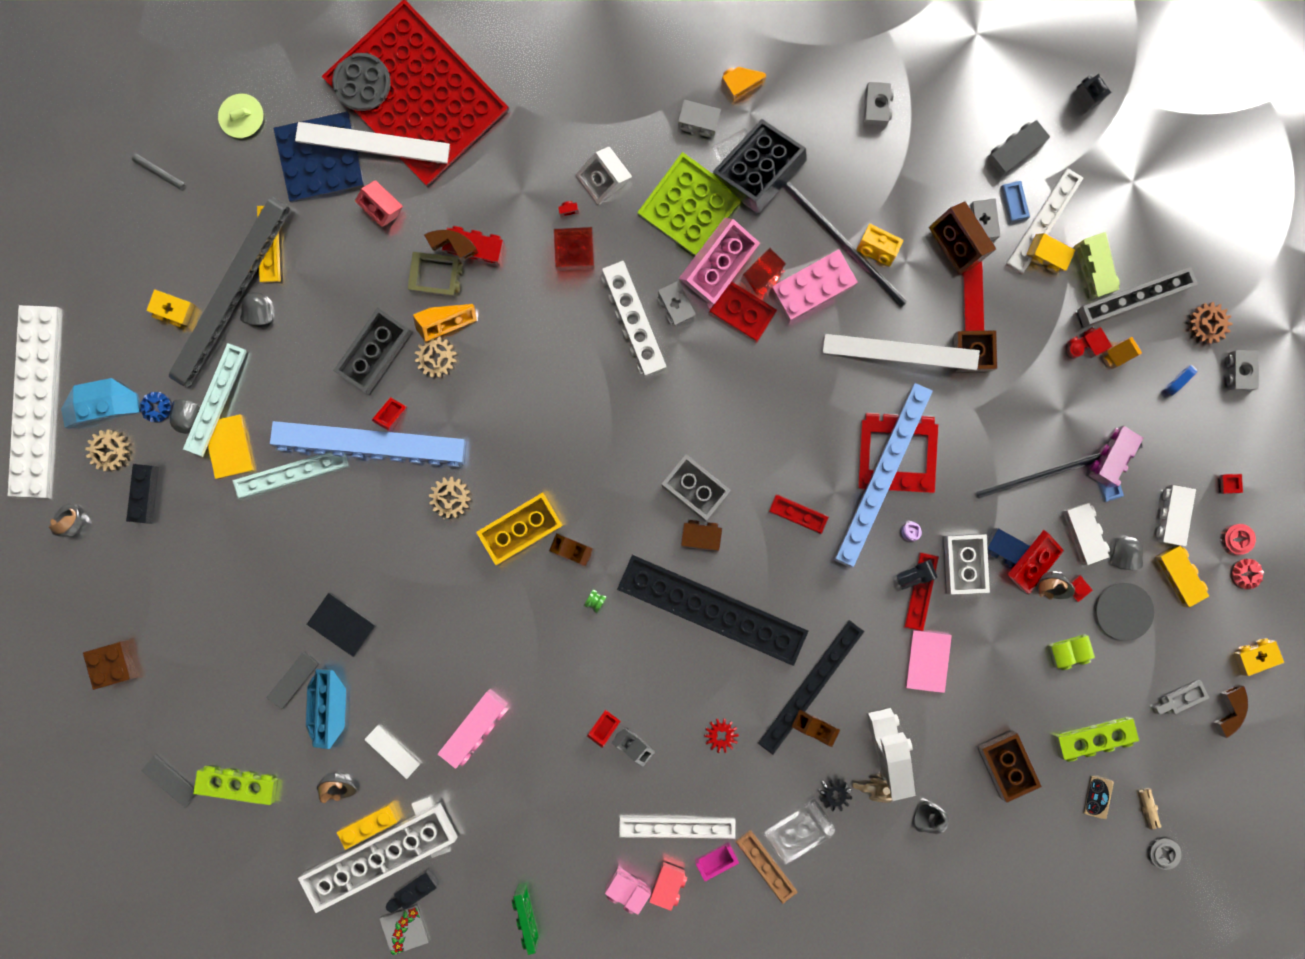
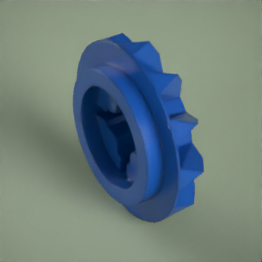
M150 392L140 402V412L143 418L150 422H161L170 414L171 403L167 396L160 392ZM150 402L154 404H159L157 408L159 409L160 413L155 410L151 411L152 406Z

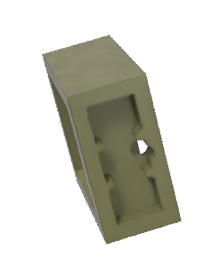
M413 252L408 290L413 293L456 298V293L460 292L458 276L462 274L463 263H460L459 257ZM422 259L453 263L449 290L419 286Z

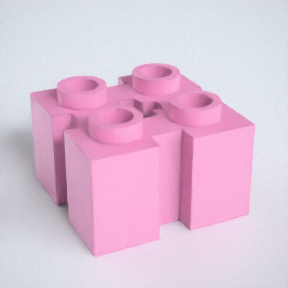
M619 866L605 888L606 898L614 904L617 902L624 905L623 909L630 914L636 913L638 915L651 895V887L631 876L630 873Z

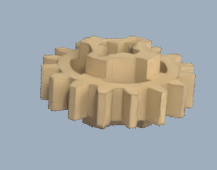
M439 336L437 340L424 341V346L418 345L421 350L420 352H415L419 356V358L415 359V362L421 363L418 369H424L423 374L427 375L430 372L431 378H434L435 374L441 378L443 372L448 375L447 370L454 369L451 364L457 363V360L453 358L457 353L451 351L454 348L453 345L447 346L449 343L447 339L442 342V338ZM438 345L445 347L447 351H440ZM430 347L429 352L424 355L425 351ZM435 351L440 356L437 358V363L432 359L435 356ZM448 360L446 365L442 368V364L444 363V361ZM425 363L433 364L434 370L428 368Z
M100 430L99 436L93 434L94 440L87 441L91 446L85 448V450L90 451V454L86 455V457L92 458L90 464H97L96 469L101 470L103 467V471H109V468L115 471L116 465L122 467L121 461L128 460L125 454H129L130 451L125 450V447H128L129 443H123L125 437H119V432L115 431L112 433V430H107L105 433ZM102 449H103V450H105V449H110V450H114V452L110 451V452H107V453H106L105 451H101V450H102Z
M444 477L443 483L436 481L437 488L431 487L434 494H429V497L433 498V501L429 503L436 506L433 511L440 510L439 516H443L446 513V518H450L451 514L457 518V512L464 514L463 508H469L466 501H471V498L467 497V494L471 492L470 490L465 491L467 484L460 485L461 479L454 482V477H450L449 481ZM447 485L446 490L443 493H439L441 488ZM455 486L461 490L462 495H458L455 491ZM451 492V495L458 497V499L451 500L449 503V500L442 498V496H448ZM438 500H442L445 504V509L440 506ZM462 502L458 508L453 510L456 503Z

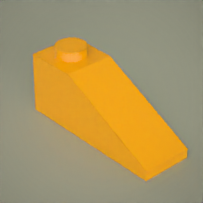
M473 304L432 307L413 314L415 328L425 342L477 321Z

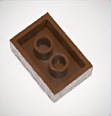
M966 201L950 207L928 227L959 275L977 266L996 250V247Z
M1011 731L978 746L998 793L1004 802L1008 803L1042 787L1018 733Z

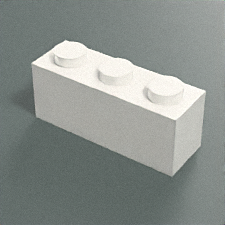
M1170 485L1164 490V508L1162 507L1160 510L1161 525L1156 532L1158 542L1176 546L1187 545L1196 489Z
M1084 503L1064 510L1063 513L1082 564L1089 565L1109 558V546L1103 541L1101 536L1103 530L1100 524L1096 522L1094 507L1090 506V503Z

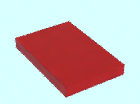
M731 281L715 304H713L709 313L753 341L758 342L777 309Z
M1043 530L1009 572L1008 576L1024 593L1029 595L1043 574L1048 572L1064 550L1047 531Z

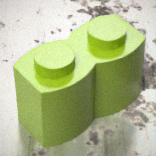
M1086 634L1048 645L1054 666L1061 670L1070 669L1075 663H1079V665L1088 664L1091 662L1090 659L1095 658L1089 636Z

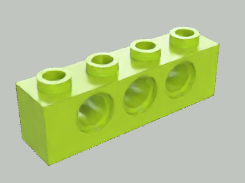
M1128 716L1054 735L1059 758L1066 760V762L1078 760V757L1083 755L1085 757L1097 755L1096 752L1102 750L1104 752H1111L1118 746H1122V748L1131 747L1134 745V742L1139 741L1134 719ZM1117 730L1119 737L1113 740L1112 733ZM1099 735L1100 742L1097 745H1094L1093 739L1095 736ZM1077 740H1081L1082 746L1076 750L1074 744Z
M204 766V768L197 770L193 794L271 805L275 802L278 779H273L272 775L262 774L259 777L253 776L254 773L246 771L239 774L234 773L235 770L233 769L218 771L213 766ZM214 777L220 779V787L214 784ZM233 780H237L240 783L239 789L233 787ZM252 783L258 784L259 792L252 790Z

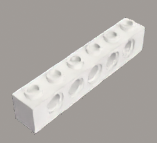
M624 260L603 268V274L600 275L604 286L608 285L610 289L608 293L611 303H615L617 306L615 314L618 321H623L625 327L622 328L625 338H630L632 345L629 348L632 355L638 358L639 363H636L639 373H644V376L647 377L667 368ZM616 280H621L624 283L621 289L613 287V283ZM623 298H629L631 304L624 307L620 304V301ZM635 315L638 318V322L636 324H629L627 322L628 317ZM637 333H643L645 340L637 342L634 336ZM648 350L653 356L651 359L645 360L641 356L642 352Z

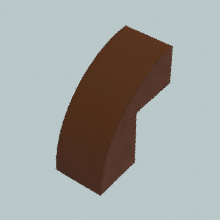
M435 230L424 234L433 251L451 242L462 262L478 253L474 244L458 232Z
M1235 685L1220 693L1230 712L1229 715L1213 722L1219 735L1228 738L1233 735L1246 718L1248 696L1245 687L1241 685Z

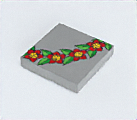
M417 905L379 918L391 955L429 943Z

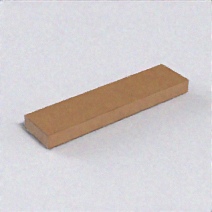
M751 829L735 841L782 904L798 893Z

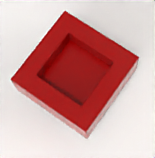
M567 201L558 207L561 218L579 214L577 202Z
M1242 474L1220 475L1221 494L1243 493Z
M1078 575L1070 582L1075 587V593L1072 597L1076 602L1081 601L1093 591L1081 575Z

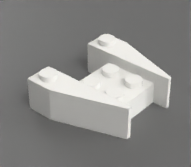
M891 708L868 713L882 778L887 782L892 801L916 796L910 751L913 750L910 738L907 739L903 732L898 733L897 726L900 724L897 714L894 715Z

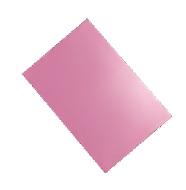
M912 630L906 688L945 693L952 635Z

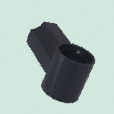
M931 559L915 565L914 568L896 574L902 590L938 578Z

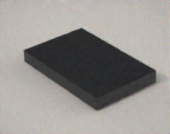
M331 593L326 595L306 624L352 657L356 656L377 626Z

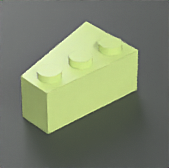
M1106 232L1083 239L1076 244L1074 248L1092 299L1118 291L1120 282L1116 276Z

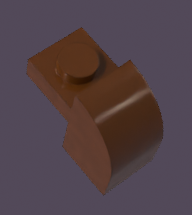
M557 533L549 549L552 553L584 566L590 560L593 548Z
M799 710L792 725V728L830 747H833L840 732V729L802 710Z

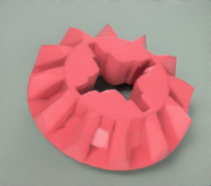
M1245 524L1233 525L1225 533L1224 542L1227 545V549L1235 554H1246L1255 546V533ZM1238 534H1240V537L1247 538L1241 541L1240 545L1239 542L1233 541V539L1238 537Z
M1253 559L1240 560L1235 564L1232 571L1234 582L1243 589L1258 587L1263 581L1264 572L1261 568L1262 565ZM1248 568L1250 572L1255 573L1250 576V579L1247 576L1241 575L1246 573Z

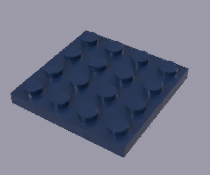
M348 111L301 121L303 123L352 130ZM298 122L273 128L288 198L291 203L365 186L357 151L298 143L295 141Z

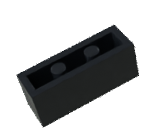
M133 464L126 522L152 524L159 467Z

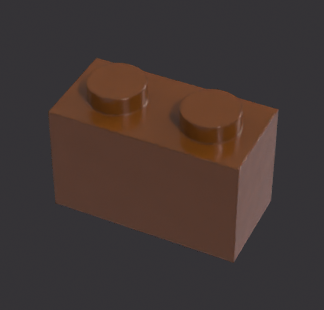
M689 519L688 523H684L681 546L719 551L722 528L718 527V523L707 522V526L699 525L700 521Z

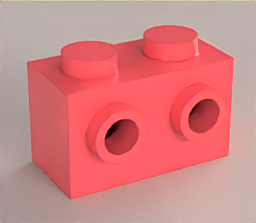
M376 180L361 188L355 199V202L381 227L396 219L403 207Z
M663 862L650 895L649 903L670 911L673 906H677L680 895H678L680 887L684 888L687 880L685 870Z

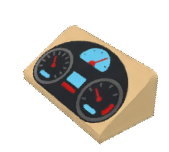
M1091 776L1084 814L1107 819L1114 784L1112 780Z

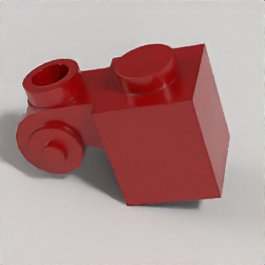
M1091 327L1083 332L1085 336L1080 339L1076 336L1067 341V354L1071 358H1077L1083 355L1084 349H1086L1090 358H1093L1111 348L1112 345L1101 327L1097 329Z

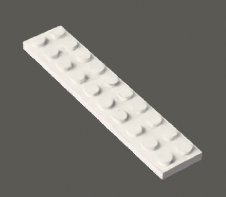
M19 305L8 496L49 498L60 310L58 307Z

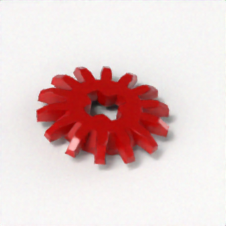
M718 718L716 719V725L712 721L709 723L712 726L711 729L706 727L705 730L709 732V735H704V738H709L710 740L705 743L706 745L712 743L711 750L717 747V753H720L721 748H723L724 753H727L726 747L732 750L731 743H738V741L733 739L734 737H739V734H734L737 727L731 728L733 722L730 721L727 725L726 719L723 718V723H720ZM725 731L727 733L725 735L726 740L723 741L722 739H720L718 741L717 732Z

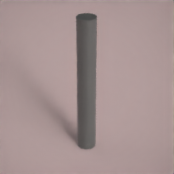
M135 154L132 161L178 189L182 190L185 183L139 155Z

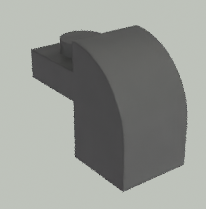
M623 728L622 731L618 732L612 741L615 747L625 752L634 762L641 766H644L655 753L645 741L628 728Z

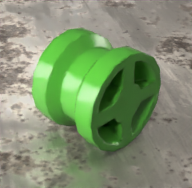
M593 589L584 606L591 607L597 613L606 596H600Z

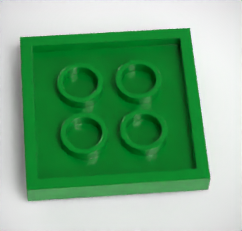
M525 882L518 884L513 895L512 906L513 910L518 912L516 922L518 930H522L523 938H521L523 950L527 949L528 955L536 953L540 938Z

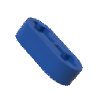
M1191 364L1188 365L1164 390L1170 396H1173L1198 371Z

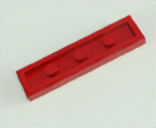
M980 262L974 268L962 273L964 331H985L983 264Z
M919 552L917 564L931 559L936 572L939 556ZM934 580L912 586L904 622L905 628L924 631Z

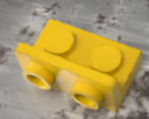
M869 223L856 250L865 256L879 261L881 264L891 266L903 240Z

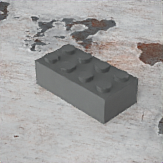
M377 307L333 371L369 395L412 331Z

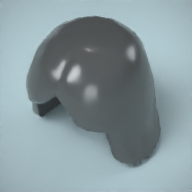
M257 292L248 293L243 298L240 321L252 325L270 323L272 316L267 297Z
M184 399L174 400L170 414L171 427L179 433H190L201 406Z
M1133 537L1119 539L1111 559L1112 565L1124 570L1141 569L1143 567V546L1140 541Z
M927 800L918 805L914 816V828L918 832L940 834L947 829L949 818L943 809ZM931 814H935L934 817H933L932 822L930 823V822H929V817H930V815H931Z

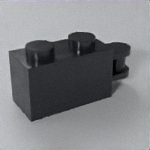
M1097 74L1094 77L1089 75L1083 79L1082 83L1076 86L1077 91L1073 95L1084 112L1087 113L1102 103L1112 92L1100 74Z
M427 868L398 888L394 893V897L386 904V910L390 913L397 911L401 907L406 910L435 890L440 883L430 868Z

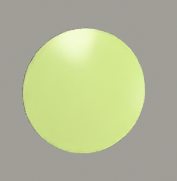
M235 94L228 97L220 106L218 121L223 131L235 138L249 137L260 128L263 121V109L260 103L251 95Z

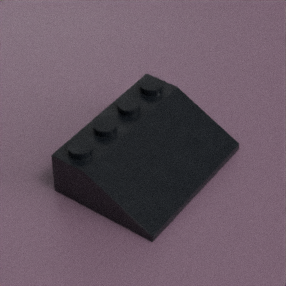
M761 119L714 169L713 174L740 201L759 213L807 161L806 148Z

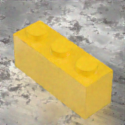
M1173 546L1155 556L1182 606L1191 607L1209 597L1207 593L1208 587L1199 579L1197 575L1199 572L1196 566L1190 563L1187 550L1181 546Z
M390 802L342 827L336 833L346 850L396 824L401 818L393 802Z

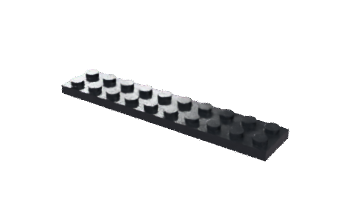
M633 554L617 590L792 666L795 665L809 632L802 627Z

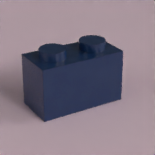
M994 528L987 541L988 555L995 559L998 557L1004 559V564L1011 568L1016 565L1030 547V545L999 528Z

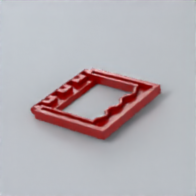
M866 413L865 420H861L858 489H866L874 470H869L871 432L891 433L899 416L898 414H883L882 421H879V413ZM921 416L920 423H918L914 434L927 435L925 473L897 471L889 491L935 493L939 425L935 424V417Z

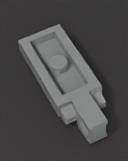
M1198 680L1165 695V697L1161 698L1162 703L1155 705L1153 709L1159 715L1165 712L1168 715L1177 714L1209 699V696L1202 681Z

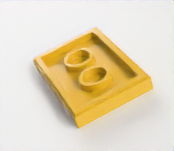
M242 415L219 419L208 444L215 479L254 471Z

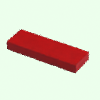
M777 494L768 511L819 534H822L829 518L824 514Z

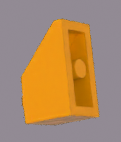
M743 67L729 68L723 73L724 76H722L721 82L734 101L765 82L766 74Z
M1130 337L1112 346L1102 354L1104 356V363L1111 367V369H1114L1142 354L1133 337Z

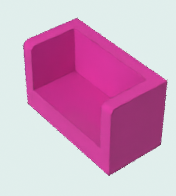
M728 842L695 860V863L704 881H707L739 864V861Z

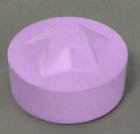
M909 522L902 527L901 533L906 541L915 542L921 537L922 530L917 523Z

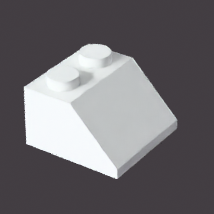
M610 147L596 152L575 174L597 204L602 203L621 189L632 177Z

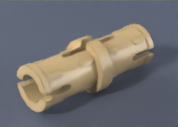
M1151 788L1144 789V791L1140 790L1139 794L1143 803L1142 811L1146 814L1149 829L1153 830L1162 827L1157 813L1158 806L1155 805Z

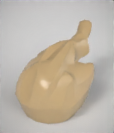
M871 778L870 781L874 783L865 785L852 784L854 789H858L863 793L868 792L871 795L869 797L870 800L883 803L892 801L891 792L886 780Z

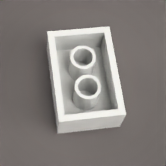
M987 534L944 536L947 594L990 593Z

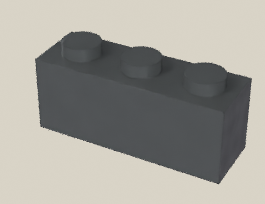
M1037 119L1032 123L1030 121L1025 123L1020 128L1022 130L1017 135L1015 133L1011 134L1005 139L1007 143L1002 147L998 144L990 151L992 154L988 160L1001 176L1051 138Z

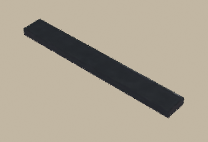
M850 620L846 622L757 742L760 746L774 755L793 729L792 725L799 710L805 712L865 632Z

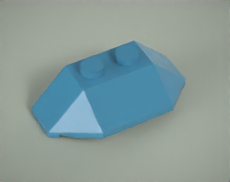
M113 378L74 385L61 408L65 428L141 413L137 393Z
M316 669L315 675L307 686L306 728L312 740V745L316 748L330 749L345 728L346 688L333 670Z

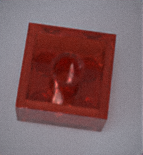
M592 227L554 229L555 267L557 271L595 269Z
M769 248L742 275L740 281L756 297L759 294L763 296L771 288V282L773 280L777 282L784 275L786 263Z

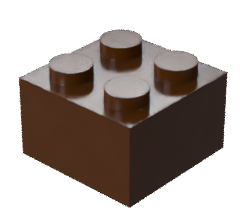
M996 330L957 331L954 333V348L980 351L977 370L954 368L955 372H982L997 369Z
M128 641L83 652L93 690L137 678Z

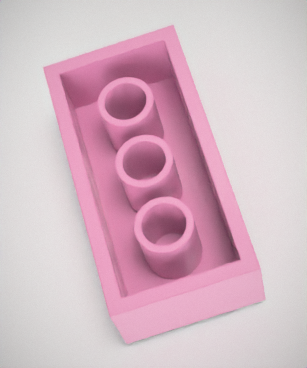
M724 218L679 279L703 300L715 304L759 246L760 242L734 219Z
M838 249L772 286L771 292L790 323L853 288L858 281Z
M489 689L439 751L438 755L455 769L459 765L463 767L472 756L469 753L471 749L475 752L483 742L481 738L483 734L487 736L495 727L494 720H500L508 709L505 707L508 703Z

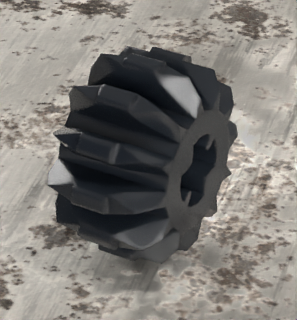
M839 778L836 779L835 784L832 779H829V786L825 783L822 784L826 790L819 791L821 795H825L820 798V801L826 802L824 805L826 809L831 806L832 812H835L836 806H838L840 811H843L842 804L847 807L849 806L846 799L852 800V796L848 795L852 790L851 788H846L847 782L845 781L840 785ZM834 791L840 792L837 799L831 798L834 795Z

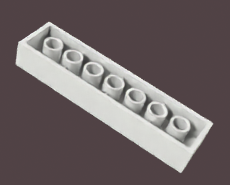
M438 803L304 872L298 880L315 913L454 843L458 836L441 803Z

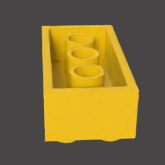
M542 492L476 533L495 565H499L563 527V524L546 495Z

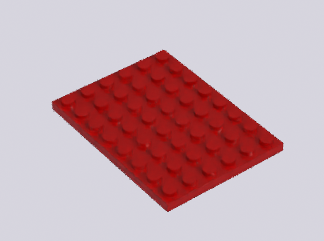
M402 0L321 76L333 88V74L337 65L355 53H368L383 62L391 79V87L387 98L381 105L372 110L354 111L375 133L450 144L448 164L399 157L426 186L431 184L509 110L505 102L406 0Z

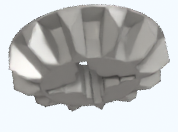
M1163 838L1156 840V843L1151 846V853L1149 855L1156 867L1162 870H1170L1179 864L1181 849L1173 840ZM1161 848H1163L1166 851L1170 850L1167 854L1168 859H1166L1165 857H1161V855L1163 854Z

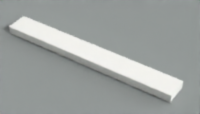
M298 122L295 139L298 143L448 164L450 144L303 122Z
M825 334L823 347L824 354L977 370L980 353L979 350Z

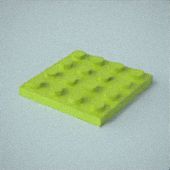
M682 152L637 214L696 256L722 220L729 218L741 201L714 174Z

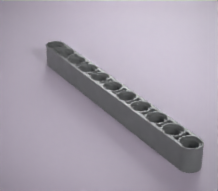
M271 197L266 202L169 372L170 379L185 388L192 384L290 212L288 205L274 197Z

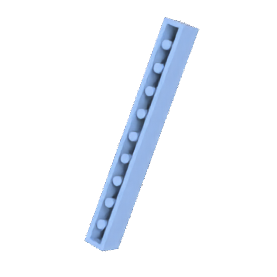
M916 383L911 387L834 558L835 561L850 568L854 567L933 392L932 390Z
M275 421L272 423L270 445L278 451H287L288 448L294 449V452L306 453V450H310L318 455H325V452H333L332 455L344 457L345 453L352 454L353 458L371 456L373 460H382L385 457L390 458V461L401 462L402 459L409 460V463L420 464L421 461H427L429 465L439 466L440 463H447L449 467L464 465L466 451L465 439Z

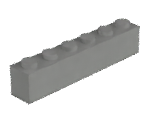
M1189 267L1087 304L1077 310L1083 326L1086 327L1198 285L1192 268Z

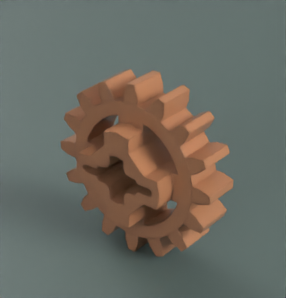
M1214 302L1208 305L1204 303L1201 304V307L1195 308L1196 313L1190 314L1193 320L1188 321V323L1192 324L1193 327L1189 331H1195L1193 337L1199 336V342L1206 340V344H1211L1212 341L1218 343L1220 339L1226 338L1225 334L1231 332L1227 327L1233 324L1228 322V319L1232 316H1226L1225 313L1228 309L1221 310L1222 304L1215 306ZM1206 311V313H1204V317L1200 318L1202 313ZM1221 328L1220 331L1215 335L1216 329Z

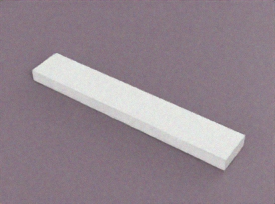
M1068 168L1065 170L1006 263L1007 266L1020 274L1025 272L1032 259L1026 254L1035 234H1049L1083 180V177Z
M620 817L619 837L735 839V818Z

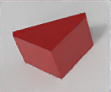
M390 397L372 418V422L393 432L407 406Z
M605 710L589 730L587 737L603 748L621 721Z

